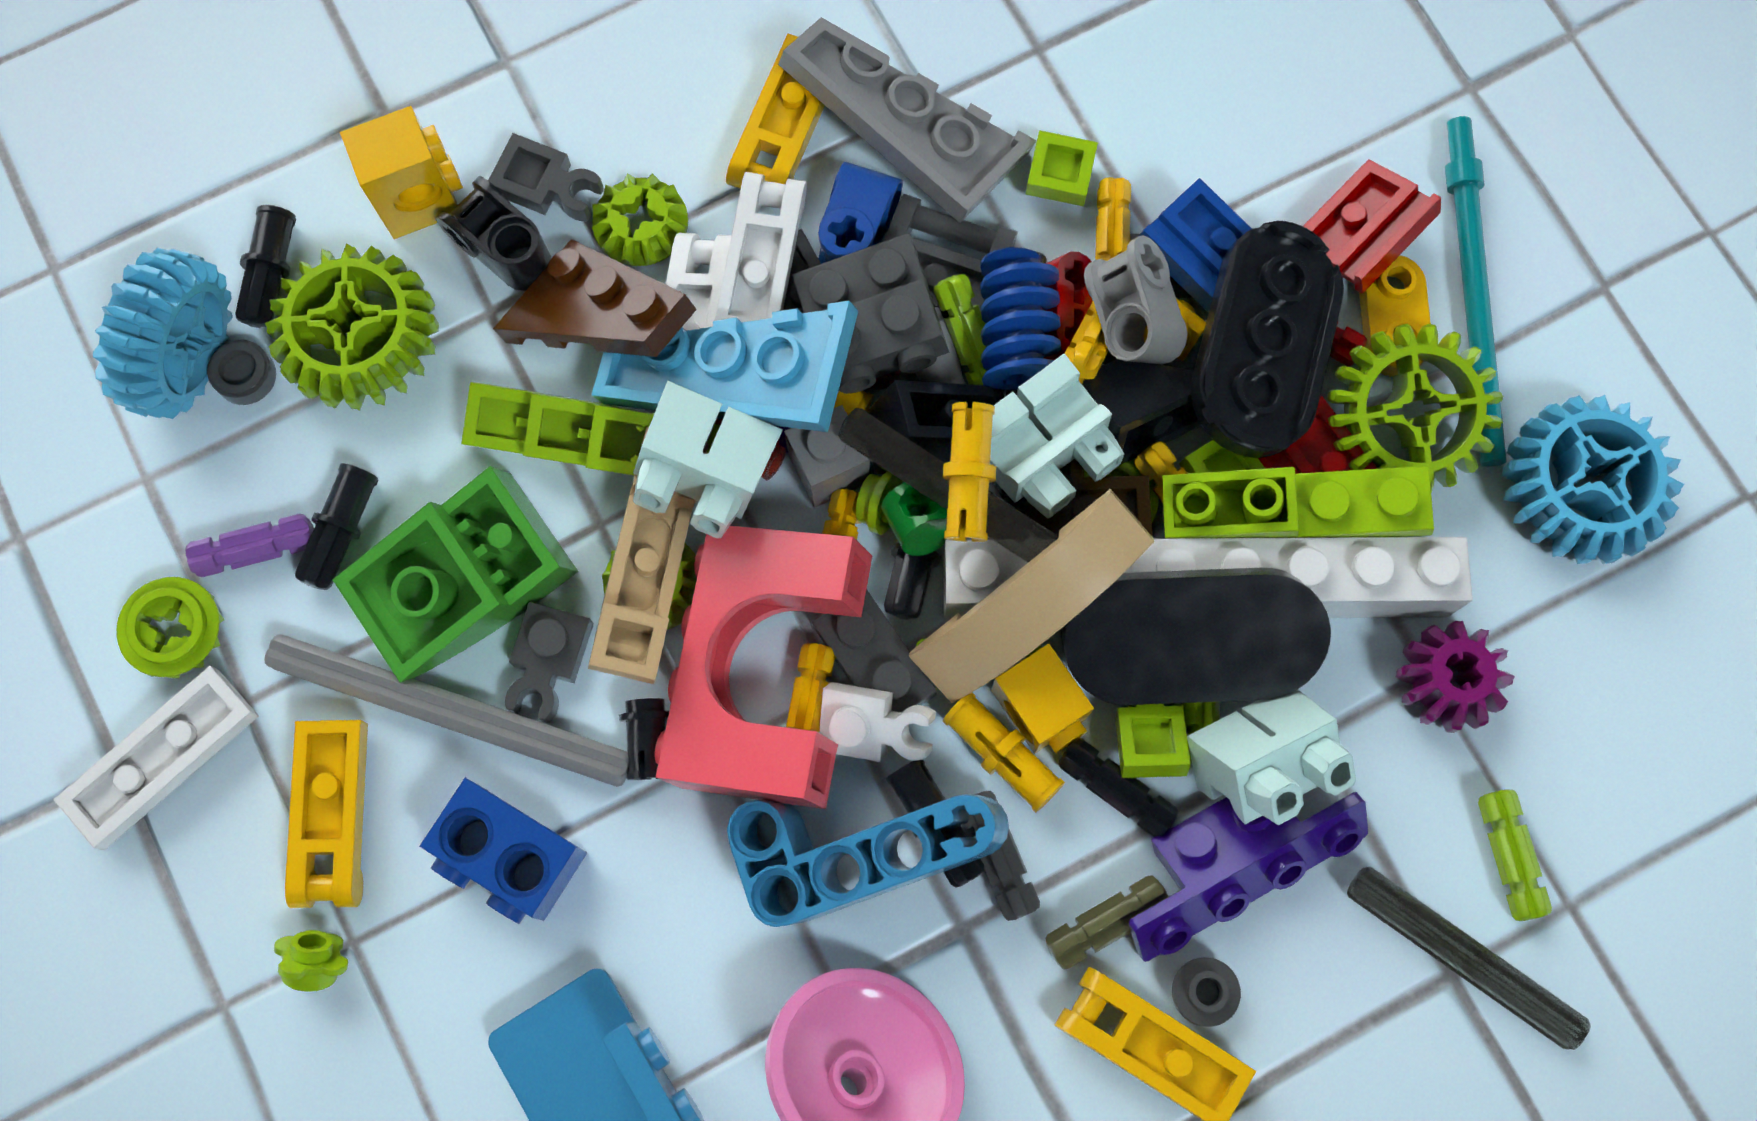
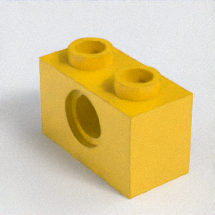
M412 106L340 132L359 185L393 239L436 224L435 217L442 211L450 213L458 205L453 192L462 189L463 186L452 159L446 153L434 124L423 128Z

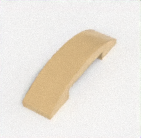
M646 428L644 439L649 428ZM706 443V446L703 450L704 454H707L709 446L708 443ZM634 474L588 669L654 684L669 623L668 615L691 513L696 500L674 492L666 513H655L633 502L638 477Z
M1109 489L1061 528L1057 540L966 614L961 616L958 612L910 651L909 657L944 696L953 703L999 676L1069 623L1110 587L1154 543V538L1115 493Z

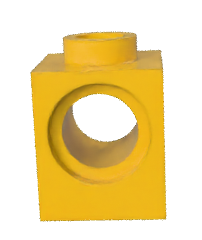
M1049 643L994 679L991 689L992 693L1016 728L1026 737L1025 741L1034 754L1047 745H1050L1053 751L1058 753L1069 746L1073 740L1082 737L1088 732L1082 722L1089 717L1094 707Z

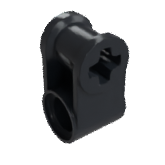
M478 176L472 182L474 190L450 213L442 211L435 219L443 231L468 255L473 258L476 257L508 286L515 290L526 291L548 266L551 255L533 221L514 207L491 182L482 176ZM529 248L523 256L514 259L509 258L517 249Z

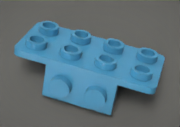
M592 969L503 1024L489 1036V1049L529 1121H704L700 1110L688 1091L683 1088L676 1092L663 1069L670 1064V1060L661 1042L650 1027L641 1031L613 980L605 970Z

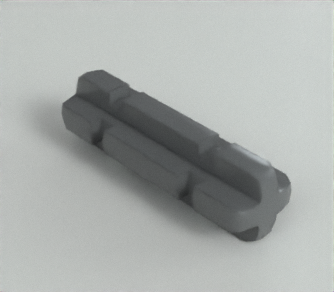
M983 791L974 794L992 798L998 803L996 796L992 791ZM969 815V821L965 826L967 829L973 827L976 833L979 828L985 826L982 815ZM1009 829L1007 839L1001 848L981 858L991 888L998 885L1001 895L995 898L1003 917L1007 921L1019 919L1040 908V900L1032 882L1025 884L1022 877L1023 874L1027 873V870Z

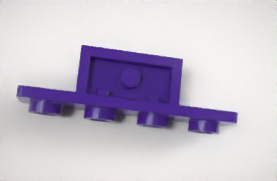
M1353 792L1302 822L1295 816L1277 825L1268 818L1261 816L1244 824L1236 815L1230 799L1225 797L1170 828L1162 837L1156 836L1152 838L1151 842L1155 855L1181 890L1130 919L1129 927L1135 948L1142 960L1147 962L1160 954L1169 955L1179 951L1190 941L1193 935L1218 921L1227 922L1238 917L1246 910L1249 903L1274 889L1281 890L1294 885L1304 876L1307 870L1332 856L1341 857L1353 851L1368 834L1366 802L1357 792Z

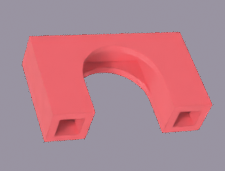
M729 526L722 538L718 539L706 534L705 542L699 546L695 556L694 570L697 581L692 604L686 608L682 618L681 631L684 643L679 667L673 670L669 680L668 696L671 705L666 729L661 732L656 742L655 762L658 764L656 778L681 789L826 809L838 744L817 731L746 722L733 702L729 685V673L735 651L744 636L755 625L770 616L788 611H804L862 617L873 556L854 537Z

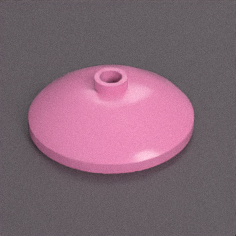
M846 968L824 973L804 984L791 996L780 1010L771 1028L765 1054V1071L769 1094L781 1121H958L964 1100L965 1082L962 1058L954 1035L936 1007L918 990L897 977L864 968ZM841 1077H847L855 1083L857 1095L849 1094L843 1088Z

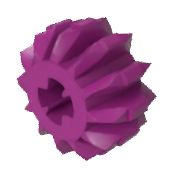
M1463 621L1452 622L1446 627L1445 632L1437 625H1431L1421 632V642L1411 641L1404 647L1402 653L1411 664L1397 669L1395 677L1402 682L1413 684V689L1402 696V703L1413 705L1420 701L1424 705L1420 713V723L1429 725L1441 716L1443 727L1448 733H1455L1461 730L1465 722L1473 729H1477L1488 724V711L1497 713L1506 707L1508 701L1498 689L1512 685L1515 676L1497 669V664L1507 658L1508 650L1500 648L1489 652L1485 647L1489 640V630L1479 629L1468 637ZM1450 666L1454 667L1458 671V674L1455 679L1457 684L1460 685V687L1458 688L1454 687L1450 683L1453 677V672L1449 668Z

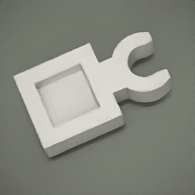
M831 682L823 688L819 733L838 744L836 753L838 755L880 762L887 756L889 745L903 758L918 761L925 759L932 752L933 744L915 740L910 735L909 724L929 726L935 720L936 711L923 705L911 706L902 713L891 711L892 692Z

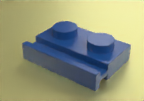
M1199 178L1170 204L1154 222L1143 229L1139 236L1144 235L1158 245L1168 263L1170 276L1209 313L1221 263L1227 250L1237 239L1252 228Z

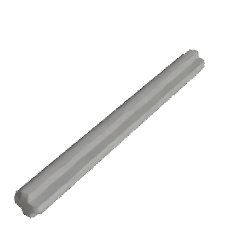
M282 634L273 637L266 651L265 664L282 673L616 787L622 786L627 779L629 763L627 751L415 679H408L400 683L391 671Z

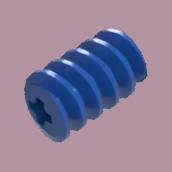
M1006 247L994 250L985 255L980 261L981 274L984 276L980 284L982 298L985 300L981 306L982 321L986 323L981 330L982 343L986 346L981 354L982 365L986 370L982 377V383L984 386L993 389L1018 390L1019 386L1054 361L1044 359V357L1061 351L1060 339L1044 335L1057 330L1061 326L1059 315L1054 312L1045 311L1056 307L1060 303L1059 292L1047 287L1059 280V269L1051 264L1041 263V256L1036 251L1026 248Z

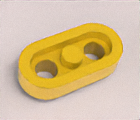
M1400 255L1363 294L1359 293L1363 335L1367 338L1365 348L1369 349L1373 354L1371 346V336L1373 334L1384 331L1394 343L1393 334L1397 326L1409 324L1417 338L1421 327L1431 324L1425 275L1413 260ZM1387 277L1398 278L1403 282L1405 289L1393 288L1388 283ZM1419 359V366L1422 365L1423 360ZM1396 361L1383 369L1381 374L1389 377L1398 375Z

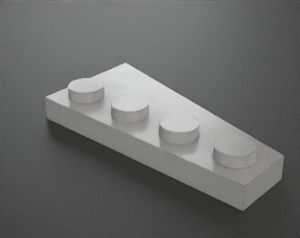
M822 17L784 49L778 65L959 223L1029 154L1036 143L1035 139L1019 130L1015 136H1012L989 122L993 115L972 103L965 109L937 93L936 90L939 84L920 73L916 77L904 74L889 65L890 57L828 20Z

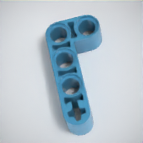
M960 795L813 849L804 820L796 808L790 804L756 800L745 802L736 808L729 819L727 834L747 901L754 916L765 925L780 927L814 920L986 857L1001 848L1007 839L1009 824L1004 809L992 798L981 795ZM767 813L773 818L777 828L775 841L768 848L761 844L757 836L758 822ZM969 815H982L985 826L976 831V838L958 837L946 840L941 830H949L966 824L969 821ZM908 830L919 837L923 849L920 861L913 868L904 865L897 852L898 841ZM846 854L851 855L856 860L860 870L859 881L852 890H847L843 887L837 877L838 862ZM785 877L794 882L798 891L797 904L791 912H787L782 908L777 896L778 886Z

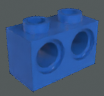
M466 777L419 846L436 857L430 869L465 889L470 880L478 883L492 892L486 904L518 924L521 923L526 914L538 920L544 921L587 854L586 851ZM483 821L488 831L487 842L481 851L474 855L466 856L460 846L461 834L469 824ZM530 855H538L544 866L543 877L535 888L521 891L514 880L516 866L523 858Z

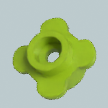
M317 930L303 931L294 936H285L278 939L274 944V953L282 958V961L278 964V974L281 976L283 983L294 990L304 992L319 991L330 987L337 980V976L343 974L348 969V959L340 954V950L343 948V939L336 934Z

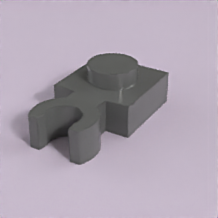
M512 133L488 179L510 202L546 215L550 205L555 201L562 204L564 211L569 217L578 221H588L591 214L588 205L582 201L575 200L574 196L581 190H590L600 195L604 190L601 178L595 172L588 169H575L568 172L571 164L566 153Z
M532 602L528 603L509 660L513 667L526 671L524 677L515 681L507 691L505 707L508 711L519 714L523 699L529 694L538 693L542 696V705L539 709L538 718L547 723H550L555 718L559 707L558 696L554 690L556 680L559 679L575 684L594 625L590 618Z

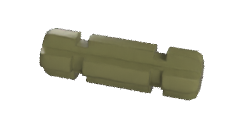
M1153 875L1146 876L1129 886L1131 892L1129 895L1124 897L1120 891L1076 917V926L1070 928L1066 923L1047 934L1045 937L1046 945L1056 963L1062 969H1069L1086 959L1085 951L1091 947L1096 953L1131 932L1129 927L1130 919L1169 897L1159 880Z

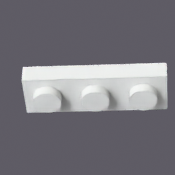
M209 665L53 800L93 848L106 850L258 718L259 715L218 669Z

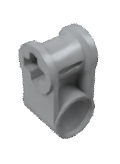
M1144 235L1138 236L1129 242L1126 251L1108 261L1098 259L1086 266L1084 272L1086 288L1094 301L1104 333L1105 344L1113 356L1124 361L1154 364L1169 363L1180 356L1187 340L1186 323L1182 318L1170 282L1168 263L1164 254L1152 239ZM1147 326V327H1148V335H1147V340H1146L1145 343H1144V336H1143V335H1144L1145 327Z

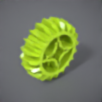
M346 243L341 258L335 259L330 251L321 249V264L312 268L310 264L299 261V270L303 276L297 282L281 278L282 288L288 296L286 298L269 300L271 310L278 317L265 323L267 333L274 340L268 346L270 354L278 363H282L280 365V372L287 381L298 384V390L309 399H315L320 395L323 403L334 409L345 399V402L351 409L360 411L365 396L370 395L376 404L385 406L386 394L384 390L393 386L398 392L407 394L408 386L403 377L408 372L424 376L425 367L417 357L435 355L436 346L431 338L428 337L439 332V323L435 316L430 314L435 310V302L430 293L424 291V282L418 273L412 270L407 271L404 262L394 254L385 259L381 251L371 245L361 257L355 247ZM365 291L379 292L396 300L397 309L384 310L381 305H371L365 298ZM322 344L326 349H334L341 358V366L329 365L313 359L311 345Z
M1409 324L1397 326L1394 332V343L1384 331L1373 334L1371 336V346L1374 354L1361 345L1354 347L1350 351L1353 362L1360 370L1341 366L1335 372V376L1339 381L1349 385L1348 390H1332L1327 394V401L1333 404L1344 405V414L1330 416L1328 418L1329 425L1331 427L1345 425L1352 434L1336 440L1333 443L1337 451H1344L1356 445L1361 447L1364 453L1349 463V467L1352 470H1362L1372 461L1378 469L1429 466L1431 493L1434 487V476L1443 487H1452L1457 484V473L1454 465L1465 473H1474L1479 466L1470 450L1481 453L1491 452L1494 444L1490 439L1481 435L1483 429L1500 428L1503 423L1502 419L1498 416L1486 415L1487 405L1502 402L1504 396L1501 392L1497 391L1485 393L1482 383L1492 380L1496 376V371L1492 367L1477 371L1473 369L1472 366L1479 360L1482 354L1481 350L1475 346L1466 349L1458 355L1457 351L1461 344V334L1457 332L1448 333L1438 344V331L1436 325L1433 324L1422 326L1417 338ZM1419 359L1439 368L1452 382L1456 394H1442L1436 391L1430 385L1427 370H1420ZM1396 361L1398 375L1392 376L1393 387L1389 398L1382 404L1367 407V399L1373 382L1383 369ZM1421 400L1423 405L1440 404L1439 409L1424 411V415L1405 419L1404 414L1394 416L1386 414L1388 410L1403 408L1404 404ZM1459 413L1458 424L1452 438L1442 450L1431 456L1430 446L1436 444V428L1439 422L1445 416ZM1381 424L1393 428L1399 435L1401 448H1408L1409 461L1395 457L1386 451L1375 439L1370 425Z

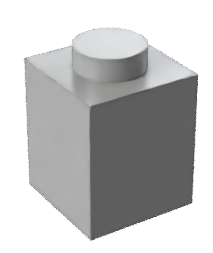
M843 405L834 408L828 432L790 428L784 431L788 456L814 508L830 501L831 494L837 489L854 490L861 487L865 479L870 475V459Z

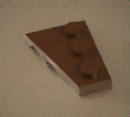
M571 239L562 250L550 259L544 271L495 325L493 330L508 344L522 345L526 338L539 339L547 347L565 349L569 342L591 344L597 352L657 357L697 309L686 294Z

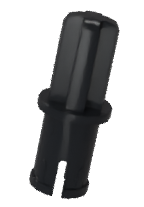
M260 205L257 207L255 214L257 216L249 253L241 255L240 266L245 271L235 316L239 322L254 328L266 327L265 323L273 320L274 312L270 308L269 300L278 299L281 278L289 277L291 269L286 263L292 230L296 223V216L291 211L274 205Z
M340 464L338 468L339 473L321 513L313 514L311 521L316 525L295 571V578L316 589L328 590L332 586L333 579L337 575L352 538L359 539L362 533L357 526L372 490L379 481L378 477L372 473L350 464Z
M895 543L891 549V555L895 558V563L884 601V610L886 613L900 619L918 618L922 610L931 570L939 566L941 556L936 551L920 556L908 555L903 551L899 543Z
M924 760L911 761L886 777L888 784L892 786L907 813L946 800L925 766ZM961 826L949 830H941L946 840L967 837ZM980 858L947 870L944 874L953 887H961L982 874L985 870L984 863Z

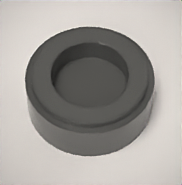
M234 340L219 347L212 355L207 369L208 379L212 387L224 399L238 405H248L260 401L271 391L276 380V368L273 360L259 345L248 340Z

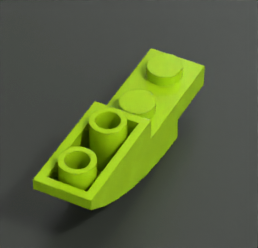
M1429 466L1295 474V467L1162 475L1165 539L1430 536L1434 531Z

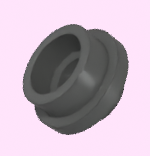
M1203 957L1185 963L1178 970L1172 983V998L1176 1009L1186 1020L1198 1026L1213 1027L1225 1023L1235 1014L1240 1003L1241 989L1238 978L1228 965L1214 958ZM1205 978L1215 982L1219 990L1217 1000L1209 1006L1201 1003L1196 995L1198 983Z

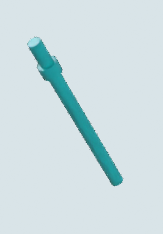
M1459 116L1447 122L1450 162L1445 166L1447 192L1454 195L1468 343L1469 348L1476 346L1482 352L1479 360L1472 366L1473 369L1477 371L1492 367L1496 371V376L1492 380L1482 383L1485 393L1500 392L1479 190L1485 185L1483 164L1480 159L1475 158L1472 120L1467 116ZM1501 402L1487 405L1486 415H1495L1502 419ZM1503 423L1500 428L1483 429L1481 435L1490 439L1494 444V448L1489 453L1479 452L1481 466L1492 467L1507 463Z

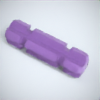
M296 514L280 518L277 526H272L269 521L222 533L219 535V541H213L211 537L191 541L185 548L187 563L192 573H195L198 577H206L223 572L225 565H230L233 570L282 557L283 550H289L291 554L305 551L314 528L310 519L304 514Z

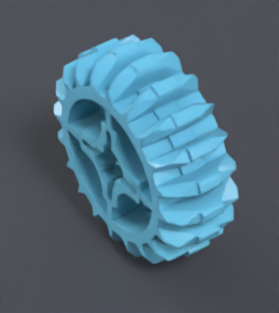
M157 247L152 253L142 252L137 258L135 265L127 264L124 268L122 282L113 283L111 286L112 297L108 306L101 307L105 314L102 325L95 329V333L100 338L99 345L93 351V358L100 362L95 370L96 379L102 382L103 395L112 398L114 404L126 407V411L144 417L149 415L156 418L166 417L173 419L180 412L187 413L190 410L195 396L205 395V385L209 381L207 374L209 361L214 352L230 339L226 334L227 325L233 318L232 312L227 309L232 298L231 292L226 289V276L217 271L216 265L206 262L203 257L191 253Z
M1580 395L1569 398L1561 406L1557 403L1550 404L1539 412V417L1535 419L1530 418L1520 428L1521 432L1519 434L1521 437H1517L1509 444L1506 453L1513 460L1503 467L1501 476L1516 484L1505 491L1503 500L1520 502L1523 509L1514 515L1513 523L1521 524L1530 520L1537 528L1532 532L1530 543H1540L1547 537L1553 540L1552 557H1562L1570 552L1571 549L1577 564H1587L1594 560L1596 556L1602 564L1613 563L1620 559L1622 554L1632 557L1646 548L1647 542H1653L1664 534V530L1667 529L1664 522L1673 518L1679 509L1671 499L1680 494L1684 484L1668 475L1678 468L1681 459L1664 457L1662 449L1668 445L1670 436H1658L1654 439L1647 431L1651 427L1653 416L1643 417L1637 422L1630 418V402L1621 403L1612 411L1605 395L1594 397L1587 404ZM1551 451L1556 458L1552 464L1558 474V484L1555 488L1549 472ZM1605 472L1608 474L1593 484L1588 482L1577 488L1574 486L1580 480L1589 476L1594 478ZM1627 474L1631 483L1632 497L1626 487ZM1570 508H1574L1582 512L1587 518L1577 514Z

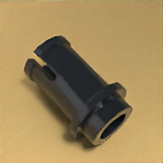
M661 698L625 701L626 713L619 715V721L626 722L627 752L629 757L627 780H651L656 778L658 764L655 762L656 742L661 732L666 729L665 720L668 719L669 711H665L664 699Z

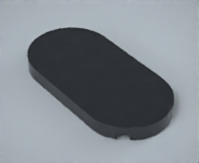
M1273 221L1264 223L1258 228L1250 229L1227 250L1221 263L1192 375V404L1203 429L1220 446L1245 457L1262 458L1278 454L1308 432L1317 412L1344 294L1343 277L1338 264L1333 267L1331 260L1326 255L1330 249L1314 232L1292 222Z
M1262 567L1123 573L1099 597L1062 628L1064 655L1076 681L1093 696L1106 702L1120 705L1249 701L1282 697L1305 685L1317 673L1326 658L1331 639V627L1327 611L1311 588L1287 571Z

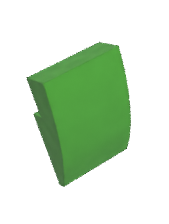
M489 466L442 505L433 502L427 503L336 576L333 582L398 681L402 683L437 667L492 634L525 612L529 602H539L579 571L512 474Z

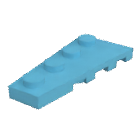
M850 301L829 303L827 310L801 313L796 308L772 312V318L741 322L736 317L713 321V327L686 331L682 327L657 357L603 352L592 396L607 405L656 411L668 380L722 403L717 416L718 419L724 418L729 406L773 426L828 432L858 310Z

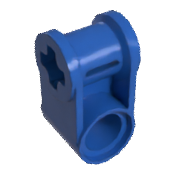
M843 162L837 173L828 206L819 225L818 238L821 248L818 259L821 264L882 242L900 200L903 187L902 179L849 162Z

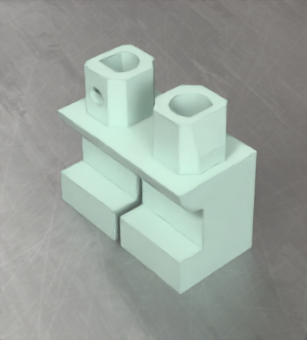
M1065 353L1019 386L1017 395L1012 391L994 405L995 415H993L990 464L997 466L996 482L1015 503L1025 497L1046 518L1052 517L1068 505L1076 494L1075 488L1060 472L1061 468L1073 459H1076L1096 482L1117 468L1124 456V452L1117 440L1108 429L1112 413L1104 405H1098L1079 381L1080 372Z
M667 380L633 474L638 476L633 502L655 513H666L674 492H678L699 501L690 524L700 532L717 539L722 538L735 517L742 518L783 429L728 406L708 454H704L703 450L712 432L722 403Z
M1298 689L1282 697L1257 700L1242 708L1243 716L1236 711L1187 736L1197 789L1212 800L1222 795L1230 799L1236 815L1244 824L1264 816L1275 824L1280 825L1299 814L1300 809L1304 805L1302 795L1308 791L1320 787L1326 793H1332L1335 796L1354 786L1356 782L1353 756L1340 744L1337 719Z

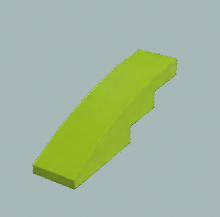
M472 381L469 386L461 444L520 453L526 457L586 466L585 468L634 475L633 472L642 447L646 428H649L654 413ZM714 424L709 436L707 454L719 430V424Z

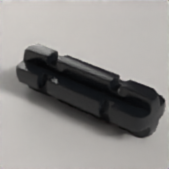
M1076 738L1073 740L1058 763L1063 771L1077 781L1082 777L1088 782L1086 788L1127 818L1132 815L1139 819L1137 825L1151 836L1162 837L1167 833L1178 816L1179 811L1177 807L1160 795L1155 798L1148 794L1151 788L1137 778H1121L1120 766L1110 758L1103 761L1097 756L1100 751L1084 739Z

